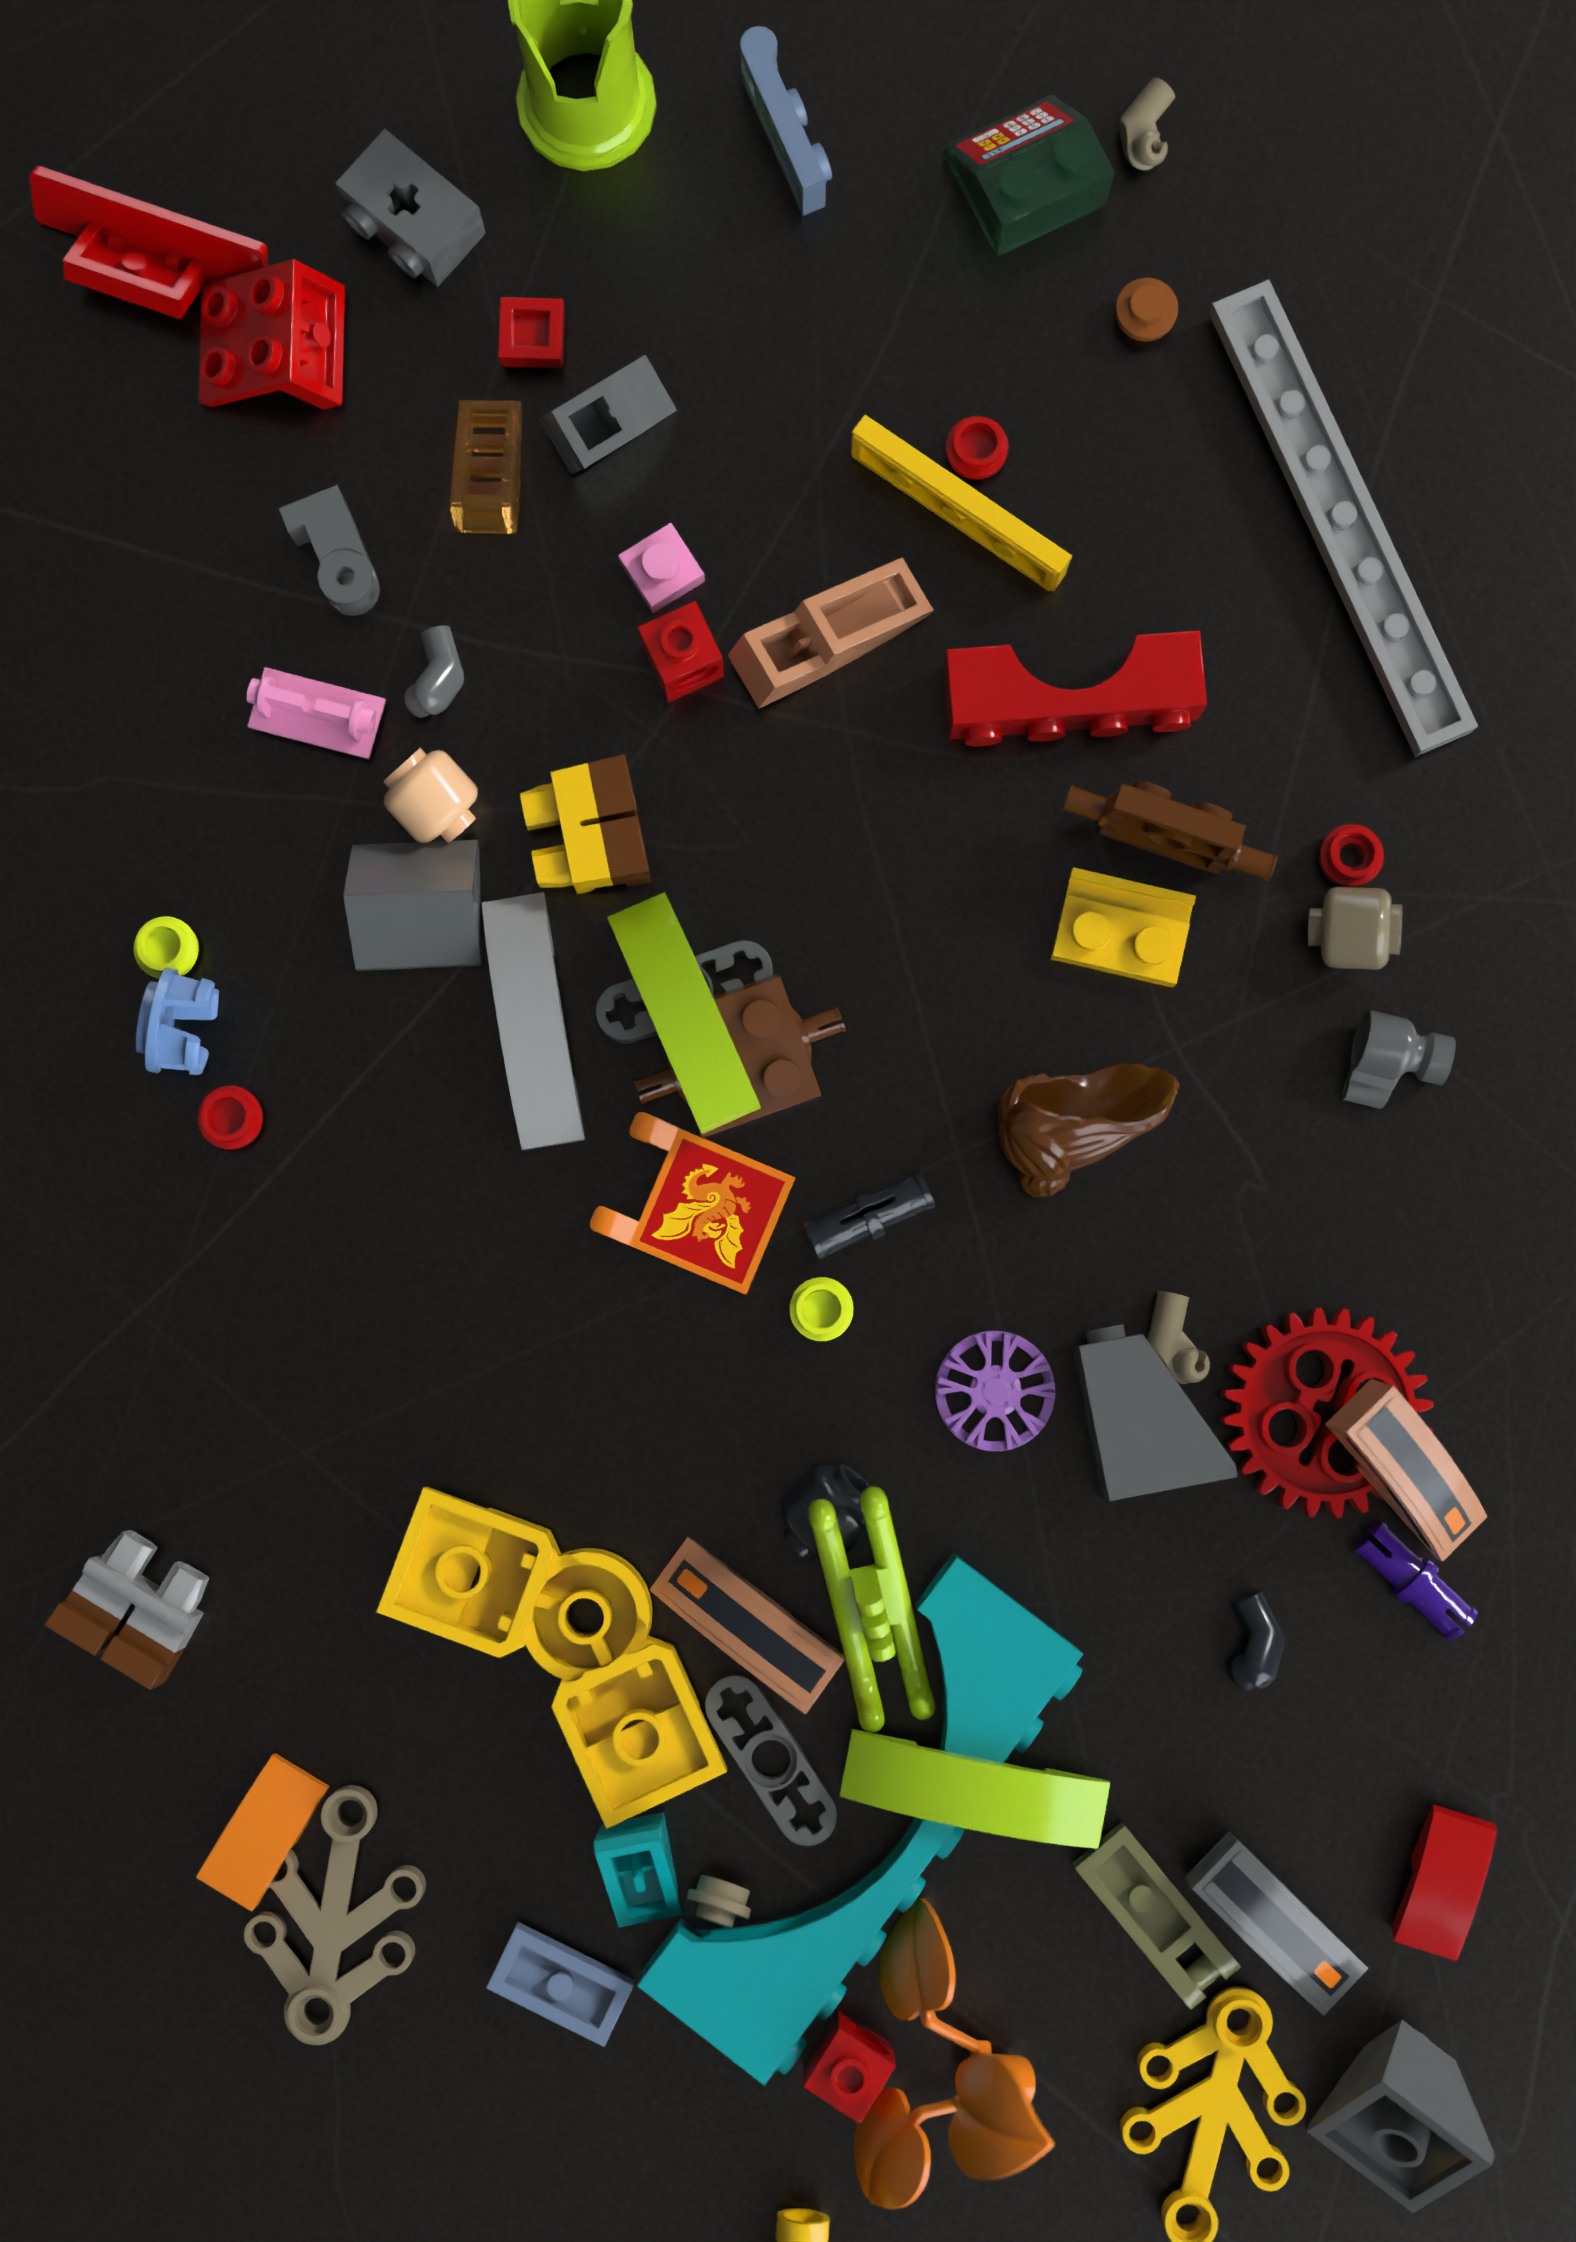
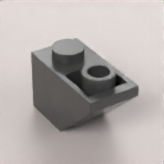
M644 355L539 418L568 470L573 474L629 442L677 411L647 356Z

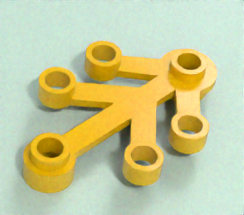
M1234 1986L1220 1991L1208 2005L1205 2024L1167 2046L1162 2043H1150L1141 2049L1137 2057V2068L1143 2081L1152 2088L1165 2089L1176 2081L1179 2070L1216 2052L1209 2077L1152 2110L1143 2107L1132 2108L1123 2115L1120 2121V2133L1126 2146L1134 2153L1148 2154L1159 2146L1163 2137L1199 2117L1181 2189L1172 2192L1166 2198L1161 2210L1163 2226L1172 2242H1212L1216 2236L1218 2219L1211 2202L1208 2200L1227 2122L1247 2156V2172L1258 2188L1264 2191H1276L1282 2188L1289 2178V2165L1285 2157L1277 2147L1269 2144L1237 2087L1244 2057L1264 2088L1263 2105L1274 2122L1283 2126H1291L1298 2123L1306 2112V2101L1299 2088L1293 2082L1286 2079L1266 2043L1272 2032L1273 2025L1272 2014L1267 2003L1257 1992L1246 1987ZM1244 2009L1249 2014L1246 2026L1239 2030L1227 2027L1228 2015L1233 2010ZM1165 2056L1169 2059V2067L1164 2074L1153 2076L1146 2071L1147 2064L1152 2057ZM1289 2092L1295 2095V2104L1291 2110L1284 2113L1274 2110V2100L1279 2094ZM1138 2121H1147L1152 2124L1150 2136L1142 2141L1132 2139L1129 2136L1132 2125ZM1269 2157L1278 2160V2169L1274 2175L1261 2177L1257 2174V2166L1261 2160ZM1189 2204L1198 2208V2216L1192 2223L1182 2224L1176 2220V2213L1182 2206Z

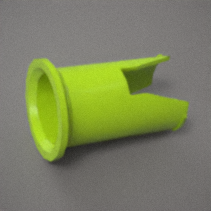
M508 0L512 25L516 26L524 65L516 95L521 129L534 149L558 166L580 171L612 167L635 153L651 131L656 110V98L652 76L634 48L631 22L632 0ZM590 53L601 56L594 81L596 96L572 99L557 95L555 82L549 72L553 65L572 55Z

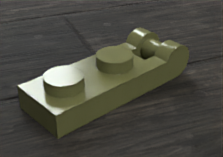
M1122 1821L1100 1839L1098 1849L1090 1848L1072 1863L1075 1870L1191 2010L1206 1998L1202 1991L1222 1975L1227 1980L1241 1968L1231 1953ZM1196 1943L1204 1954L1187 1969H1184L1176 1958Z

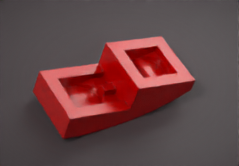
M1432 1804L1410 1858L1413 1869L1412 1877L1391 1925L1394 1942L1454 1961L1458 1960L1488 1872L1497 1834V1828L1494 1823Z

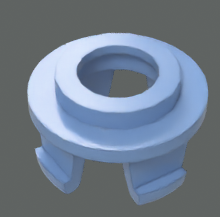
M165 968L159 982H149L143 996L136 1033L137 1053L145 1054V1067L147 1071L159 1073L162 1068L188 1070L189 1075L202 1074L208 1060V1050L200 1046L199 1037L173 1027L175 1019L213 1020L217 1017L219 991L214 988V982L205 978L198 981L180 976L178 970L173 968Z

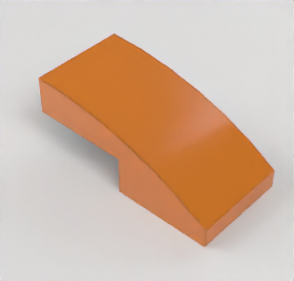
M274 1753L226 1826L196 1878L248 1910L253 1911L258 1906L289 1851L299 1840L330 1786Z

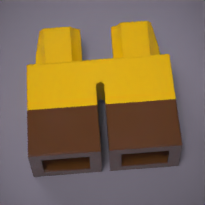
M625 754L550 772L552 783L520 793L528 831L560 824L565 844L531 851L536 879L540 888L573 885L577 894H583L595 888L626 883L627 887L652 883Z

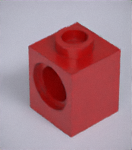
M696 601L638 627L642 649L668 703L724 677L723 657Z
M838 2009L803 2064V2087L860 2124L896 2067L893 2045Z

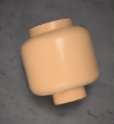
M419 748L383 781L389 788L384 797L386 809L420 843L430 842L439 835L447 843H450L476 819L468 809L475 802L478 789L474 782L444 751L435 750L426 754Z

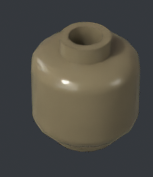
M1335 887L1326 893L1322 908H1310L1308 943L1309 946H1321L1322 959L1328 967L1376 970L1381 969L1387 964L1390 954H1400L1402 904H1392V898L1385 889Z

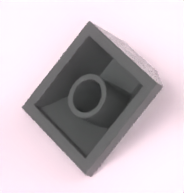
M1403 2020L1364 2045L1311 2119L1307 2129L1310 2135L1412 2213L1492 2166L1495 2156L1456 2060Z

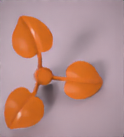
M925 1898L915 1900L911 1907L895 1923L883 1945L878 1968L881 1993L886 2005L896 2018L913 2020L920 2015L921 2022L926 2028L971 2051V2056L961 2062L957 2068L955 2086L958 2095L953 2099L919 2106L911 2112L907 2097L901 2089L886 2088L880 2091L860 2124L857 2123L854 2135V2162L860 2186L864 2195L869 2199L870 2204L887 2209H899L910 2205L925 2188L929 2178L931 2156L928 2139L918 2125L928 2118L956 2112L949 2127L950 2150L959 2168L966 2175L974 2179L992 2180L1015 2174L1034 2163L1054 2146L1053 2140L1039 2122L1031 2106L1036 2081L1030 2062L1021 2055L992 2054L989 2041L976 2040L942 2022L935 2015L934 2011L945 2009L953 1999L955 1989L954 1959L947 1936L935 1910Z

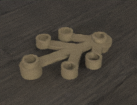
M348 1785L336 1790L326 1800L322 1808L321 1821L323 1828L333 1839L321 1907L298 1876V1858L292 1849L285 1858L288 1870L286 1876L281 1878L274 1877L268 1887L274 1890L314 1948L310 1973L284 1941L287 1936V1924L283 1916L278 1912L264 1910L257 1913L247 1923L244 1930V1940L247 1947L252 1952L262 1955L289 1994L284 2006V2018L289 2031L299 2041L310 2045H323L336 2039L349 2022L351 2015L350 2003L387 1975L394 1976L403 1973L409 1967L415 1955V1945L408 1934L398 1930L390 1931L380 1938L374 1947L371 1957L337 1979L341 1951L398 1909H409L415 1906L426 1889V1880L423 1873L414 1866L402 1865L392 1871L386 1879L383 1888L348 1913L360 1839L374 1826L378 1813L377 1804L372 1794L363 1787ZM353 1800L361 1805L363 1810L361 1821L353 1823L344 1819L341 1814V1806L344 1801ZM400 1876L411 1878L416 1885L415 1895L410 1898L400 1897L394 1890V1880ZM257 1923H271L276 1930V1940L272 1943L260 1941L255 1934ZM389 1942L400 1944L405 1951V1960L397 1964L390 1963L383 1955V1946ZM320 1998L326 2001L330 2008L329 2016L325 2019L314 2018L308 2010L309 2000Z

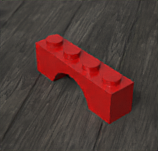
M1200 630L1137 635L1128 652L1125 664L1115 675L1101 684L1079 690L1060 689L1041 682L1023 667L1011 645L947 649L943 665L949 739L964 738L965 745L968 746L994 745L1002 741V735L1026 733L1029 741H1052L1063 738L1065 730L1090 729V735L1094 737H1110L1126 733L1128 726L1152 724L1153 731L1156 732L1180 731L1191 726L1190 721H1197L1207 706Z

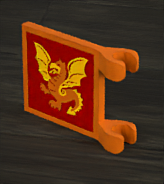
M638 1112L631 1124L629 1134L637 1140L667 1151L668 1154L639 1222L609 1208L599 1206L595 1209L590 1220V1228L595 1232L746 1295L795 1177L680 1129L650 1114Z

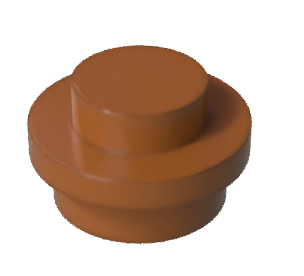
M1140 278L1130 282L1120 292L1115 307V315L1120 328L1128 336L1138 341H1153L1166 335L1173 327L1178 314V302L1174 292L1167 284L1154 278Z

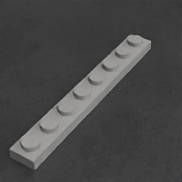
M1270 280L1214 302L1209 311L1212 322L1414 756H1419L1472 733L1478 727L1477 722Z

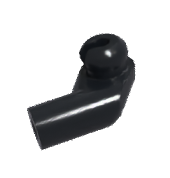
M1256 1590L1236 1599L1232 1603L1249 1639L1244 1655L1237 1656L1230 1663L1229 1671L1234 1684L1245 1691L1255 1687L1264 1689L1276 1679L1285 1647L1282 1630L1262 1590Z

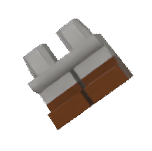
M128 1530L122 1532L103 1555L88 1559L82 1571L83 1575L67 1599L58 1604L45 1626L94 1656L104 1652L100 1660L152 1690L167 1681L204 1613L196 1607L201 1601L209 1577L189 1564L178 1561L173 1564L161 1586L155 1584L141 1574L158 1547L138 1533Z

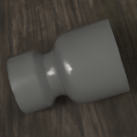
M1367 1009L1355 1033L1350 1057L1351 1067L1343 1086L1342 1100L1381 1109L1387 1103L1392 1090L1405 1072H1413L1417 1080L1442 1086L1446 1082L1454 1062L1456 1052L1455 1037L1435 1032H1429L1421 1036L1416 1033L1415 1027L1410 1020Z

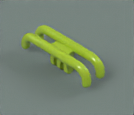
M878 1487L865 1489L860 1497L861 1508L875 1564L849 1570L835 1509L829 1501L818 1499L813 1501L808 1509L809 1522L813 1530L844 1654L859 1723L865 1731L870 1733L881 1730L885 1722L872 1660L879 1662L888 1660L895 1655V1651L912 1715L918 1720H927L935 1713V1701L885 1492Z

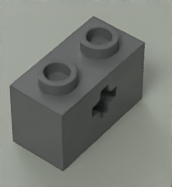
M386 129L376 137L335 183L345 207L341 213L348 224L366 239L376 235L390 247L388 254L405 273L413 278H416L421 273L437 287L486 234L479 206Z

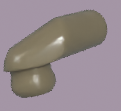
M1152 78L1122 114L1118 122L1124 156L1132 166L1141 170H1149L1155 165H1159L1164 160L1168 150L1167 141H1160V132L1157 130L1156 121L1173 102L1175 95L1172 88L1159 78Z
M1158 1291L1147 1341L1176 1382L1180 1384L1198 1383L1208 1375L1210 1360L1205 1351H1198L1182 1331L1189 1297Z

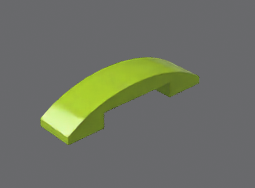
M665 892L608 916V921L701 1133L704 1134L761 1109L729 1032Z
M852 1729L839 1796L896 1813L966 1829L1038 1842L1098 1849L1110 1781L1044 1768V1771L931 1749L917 1746L915 1741Z

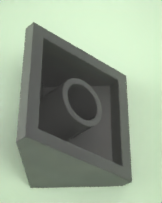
M478 840L451 841L450 843H447V841H435L427 843L352 845L343 898L355 969L357 971L483 966Z

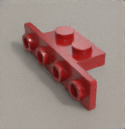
M36 166L29 175L35 220L40 224L79 237L63 259L64 278L70 282L181 319L206 281L215 282L268 266V248L260 241L41 166Z

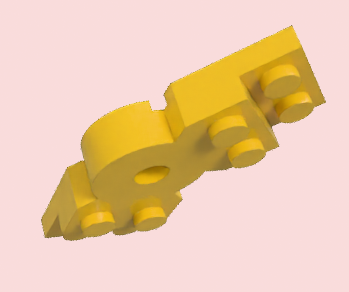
M430 1487L422 1489L377 1613L498 1658L526 1645L530 1654L541 1667L552 1675L561 1678L562 1681L552 1704V1709L606 1829L727 1772V1766L702 1714L699 1699L674 1645L649 1636L653 1613L650 1593L642 1576L628 1561L617 1554L596 1548L575 1549L561 1554L550 1529L491 1507L486 1509ZM587 1598L598 1603L604 1614L602 1627L590 1633L576 1629L569 1618V1608L573 1601Z

